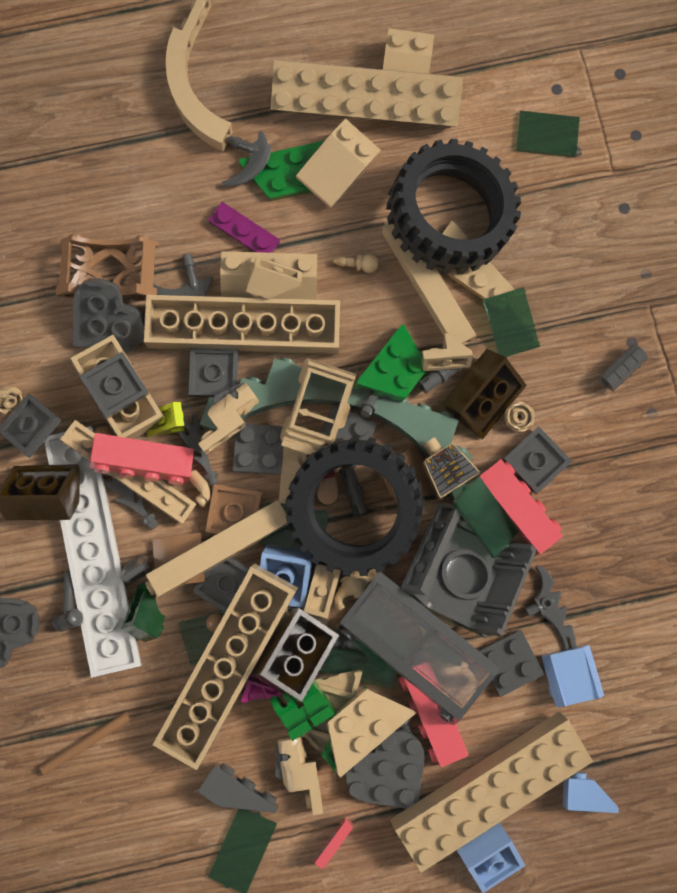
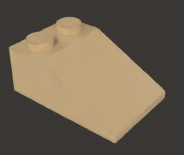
M388 28L383 69L429 74L434 34Z
M345 118L299 171L296 178L331 209L370 167L381 150Z

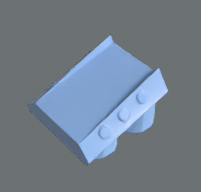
M589 645L542 655L544 671L549 681V693L554 699L556 707H566L576 703L600 699L604 696Z

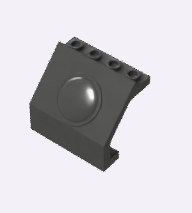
M439 503L401 589L430 612L484 638H487L488 635L502 637L537 550L533 545L503 542L466 524L460 519L463 509L459 504Z

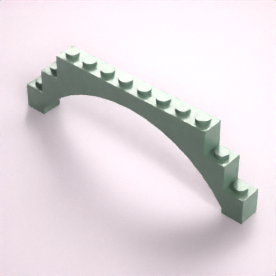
M281 357V360L274 359L265 385L258 378L249 376L246 379L242 377L240 383L246 382L259 400V403L245 416L243 414L240 416L242 420L263 411L294 405L301 385L298 378L302 367L294 365L295 362L293 360ZM311 372L301 404L333 405L335 403L340 405L347 384ZM352 387L347 402L350 405V409L361 412V405L364 400L369 399L370 390L365 388L359 390ZM381 396L374 402L377 407L370 416L398 430L413 442L427 458L430 456L423 444L435 437L442 448L451 444L459 421L454 419L453 414L445 411H440L439 414L431 411V407L425 404L418 403L417 406L410 404L408 399L401 403L391 400L387 396ZM209 397L200 425L204 429L215 432L218 429L207 414L214 405V398ZM456 446L471 461L473 455L468 454L467 449ZM468 481V484H463L449 493L453 504H459L463 509L461 516L477 520L487 490L482 489V485L479 483Z

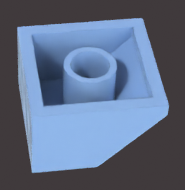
M267 545L262 552L260 567L298 587L289 606L305 608L314 563L311 561L313 555L307 551L303 554L301 550Z
M500 822L457 849L482 893H485L525 866Z

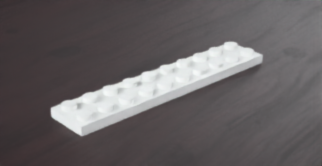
M92 426L86 427L92 432H94ZM63 432L49 435L44 442L49 465L78 464L80 467L79 505L71 520H60L77 609L83 614L81 629L92 678L139 667L142 664L136 637L121 630L129 608V601L125 582L120 578L122 567L103 474L89 468L90 461L60 441L65 434Z

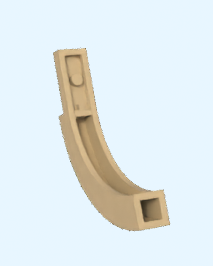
M193 0L190 7V15L183 20L181 30L173 27L166 51L168 85L174 104L186 125L204 142L224 152L227 146V139L233 133L231 122L210 112L198 100L188 82L187 67L189 55L211 8V0Z

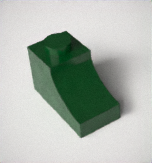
M145 583L137 585L121 626V630L143 642L157 639L164 629L162 624L165 619V615L161 614L158 609L156 594L152 596Z

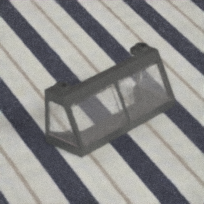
M381 572L371 581L338 627L341 630L340 634L347 641H360L433 701L440 711L438 715L449 724L453 722L456 725L500 671L497 665Z

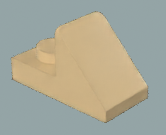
M444 333L443 349L431 348L423 351L422 370L469 368L472 362V350L449 334Z

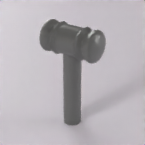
M70 571L64 572L63 613L55 616L53 619V626L59 632L75 628L83 622L81 611L73 609L74 588Z

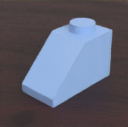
M577 772L564 780L563 807L567 810L619 813L617 805L593 779L586 777L587 773Z

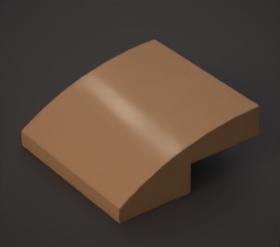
M201 533L152 540L154 568H159L201 544ZM204 573L184 585L205 583Z

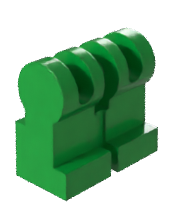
M315 679L302 700L304 703L302 706H299L295 699L285 694L283 696L287 704H284L277 695L270 698L272 707L288 730L287 733L292 741L310 731L313 725L316 727L333 716L336 711Z

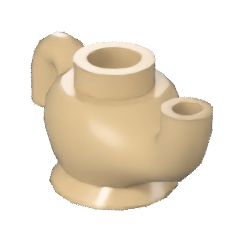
M375 569L369 570L367 576H360L358 571H352L350 576H344L338 580L342 583L334 597L337 611L345 607L343 604L344 598L353 595L357 599L366 589L365 587L378 574Z

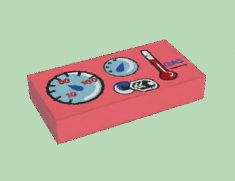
M345 817L315 857V864L321 869L326 866L353 829L352 822Z

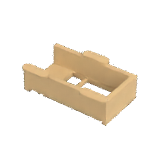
M309 358L306 359L298 378L301 385L291 416L285 419L280 434L281 445L311 455L325 443H333L338 429L345 426L350 411V405L347 402L356 374ZM311 372L347 384L335 420L309 412L306 408L300 409ZM298 412L303 416L308 415L333 423L330 436L294 425Z

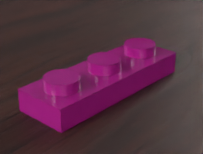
M224 202L220 203L209 218L210 224L252 252L273 253L280 244V239Z

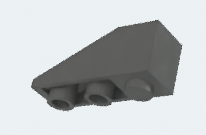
M224 762L221 765L215 764L198 790V793L221 807L276 813L279 804L276 803V797L267 791H264L263 794L255 789L256 784L246 777L240 779L234 775L235 770Z

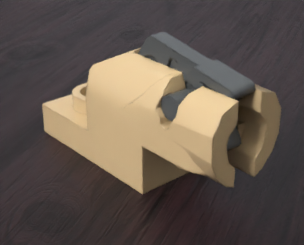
M246 382L240 383L214 397V405L207 414L218 430L215 432L213 430L208 431L201 437L202 441L198 443L206 455L246 427L245 422L240 416L242 414L245 416L259 403V400Z
M301 736L294 741L290 737L279 739L276 744L275 776L283 780V784L289 792L309 789L310 793H305L307 809L312 808L313 815L323 814L316 759L305 761L307 754Z

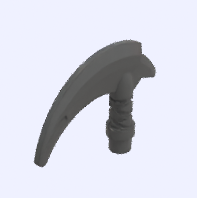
M259 131L258 140L253 143L243 141L240 137L231 135L228 137V145L235 149L247 151L251 155L246 167L237 176L223 181L222 185H242L254 179L264 169L271 154V145H268L263 131Z
M188 253L182 255L183 267L188 276L187 285L177 289H166L153 283V287L157 288V295L206 297L205 292L210 287L213 277L209 276L203 281L197 279L194 269L195 262L192 259V255Z

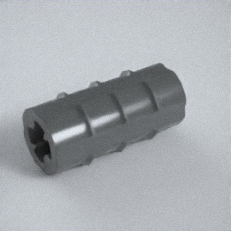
M632 344L598 376L600 382L610 391H615L629 376H632V373L641 368V365L648 359L647 354L641 347Z

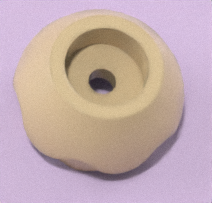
M13 386L0 388L1 413L13 412L23 400V393L18 388Z
M515 402L506 409L505 422L514 431H526L534 424V410L524 402Z

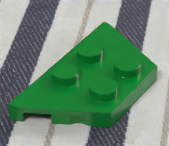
M324 141L271 152L266 166L252 181L262 189L264 195L270 201L311 193L296 178V175ZM250 157L239 159L242 169L246 167Z
M402 324L355 382L354 388L360 390L364 387L373 390L375 395L387 396L391 400L401 403L406 399L426 371L422 370V355L405 325Z

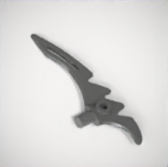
M537 565L535 569L540 575L541 588L538 595L534 598L535 603L526 607L525 611L528 617L540 612L541 616L546 618L558 632L564 650L569 649L567 637H569L571 648H575L577 645L573 626H564L567 607L562 606L558 608L561 592H550L554 585V580L544 567Z

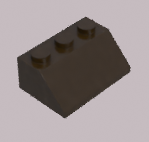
M486 349L442 404L454 415L455 419L459 420L461 424L483 440L527 385L505 356Z
M79 465L13 466L0 487V512L4 520H71L79 505Z
M300 608L288 609L251 675L269 687L302 702L339 635Z

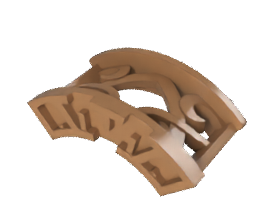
M70 234L69 237L61 240L59 286L56 287V296L74 299V294L82 282L91 279L87 275L103 279L100 274L92 269L110 256L119 260L127 268L126 271L118 274L112 282L119 286L122 299L129 298L136 302L146 300V295H157V288L153 287L155 248L159 247L158 241L151 240L147 235H137L136 238L126 240H96L84 238L80 234ZM71 248L85 251L83 256L75 254L76 258L83 263L81 266L71 263ZM142 251V256L135 257V253ZM142 259L141 265L135 267L134 265L138 264ZM70 267L77 271L71 282H69ZM125 278L128 284L121 286V281Z

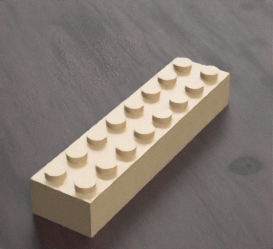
M274 60L271 109L458 126L463 77Z
M146 295L144 343L148 349L190 350V348L238 349L244 352L339 354L340 300Z
M255 563L250 567L155 739L153 746L195 770L199 768L298 587Z
M557 712L399 813L390 821L422 873L592 763L593 760L570 721L562 713Z

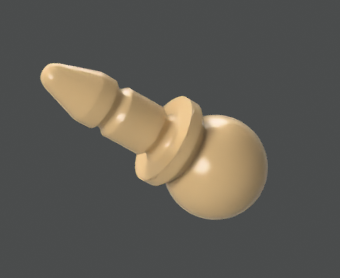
M358 254L357 259L350 257L333 259L334 264L342 267L356 266L357 271L362 269L366 273L375 272L379 266L377 257L372 254H366L363 257Z

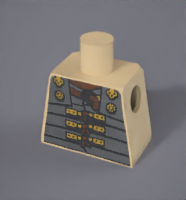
M435 437L423 444L430 457L423 461L422 466L437 500L448 495L480 473L455 444L451 443L447 447L442 448Z

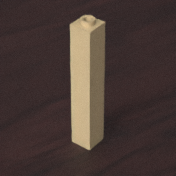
M386 220L384 222L385 225H383L382 234L443 336L444 333H447L464 346L474 341L476 337L474 330L436 267L433 270L427 269L426 262L419 260L416 263L412 260L414 254L409 250L404 253L400 248L403 242L400 238L394 239L392 231L395 228L394 224L388 225Z
M277 500L146 574L149 581L145 582L151 595L157 594L159 598H162L289 525L290 523H287L286 520L287 514L280 502Z

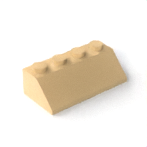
M221 251V297L257 298L246 292V286L255 258L258 256L302 271V282L299 287L273 298L316 300L317 254Z
M111 335L70 359L76 372L81 376L119 354L123 349L115 336ZM149 393V395L108 418L106 421L115 436L136 439L163 418V415Z

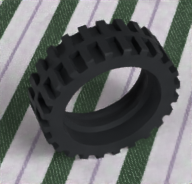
M441 139L436 140L431 148L428 144L421 146L418 153L413 152L407 162L403 164L388 194L390 197L387 201L386 209L391 210L387 217L388 225L394 224L395 228L392 231L394 239L400 238L403 242L400 248L404 253L407 250L413 253L412 260L416 263L422 260L427 263V269L433 270L436 266L442 268L441 273L449 274L452 269H456L457 274H464L469 267L473 272L478 270L483 263L487 265L491 262L516 231L517 225L515 224L521 216V211L516 210L521 204V197L515 196V192L518 189L516 181H510L509 176L512 173L508 168L503 170L499 165L501 160L497 156L491 158L486 154L488 149L481 147L480 150L473 148V142L466 141L464 145L458 144V139H450L448 144H443ZM432 176H451L468 183L480 194L487 206L490 224L486 232L479 238L470 240L455 239L438 232L425 220L417 205L416 191L420 183Z
M352 436L348 440H343V437L335 439L331 444L325 443L305 460L288 488L290 494L286 498L285 506L289 507V512L286 515L287 523H292L293 529L290 532L292 538L300 539L302 543L299 549L303 554L308 550L313 555L311 559L313 563L317 565L319 561L324 562L328 565L326 570L332 573L335 568L342 569L343 576H350L352 571H359L360 576H367L369 570L375 569L377 573L384 571L388 563H391L393 566L399 561L402 553L406 554L419 530L423 515L424 497L421 494V481H417L415 477L416 470L413 465L410 467L405 462L406 457L401 452L397 455L391 450L392 445L385 443L384 446L376 443V438L369 437L368 440H360V436ZM345 465L367 466L382 474L393 487L398 504L397 517L390 531L380 540L368 545L347 544L328 534L318 522L314 511L315 491L320 481L329 472Z

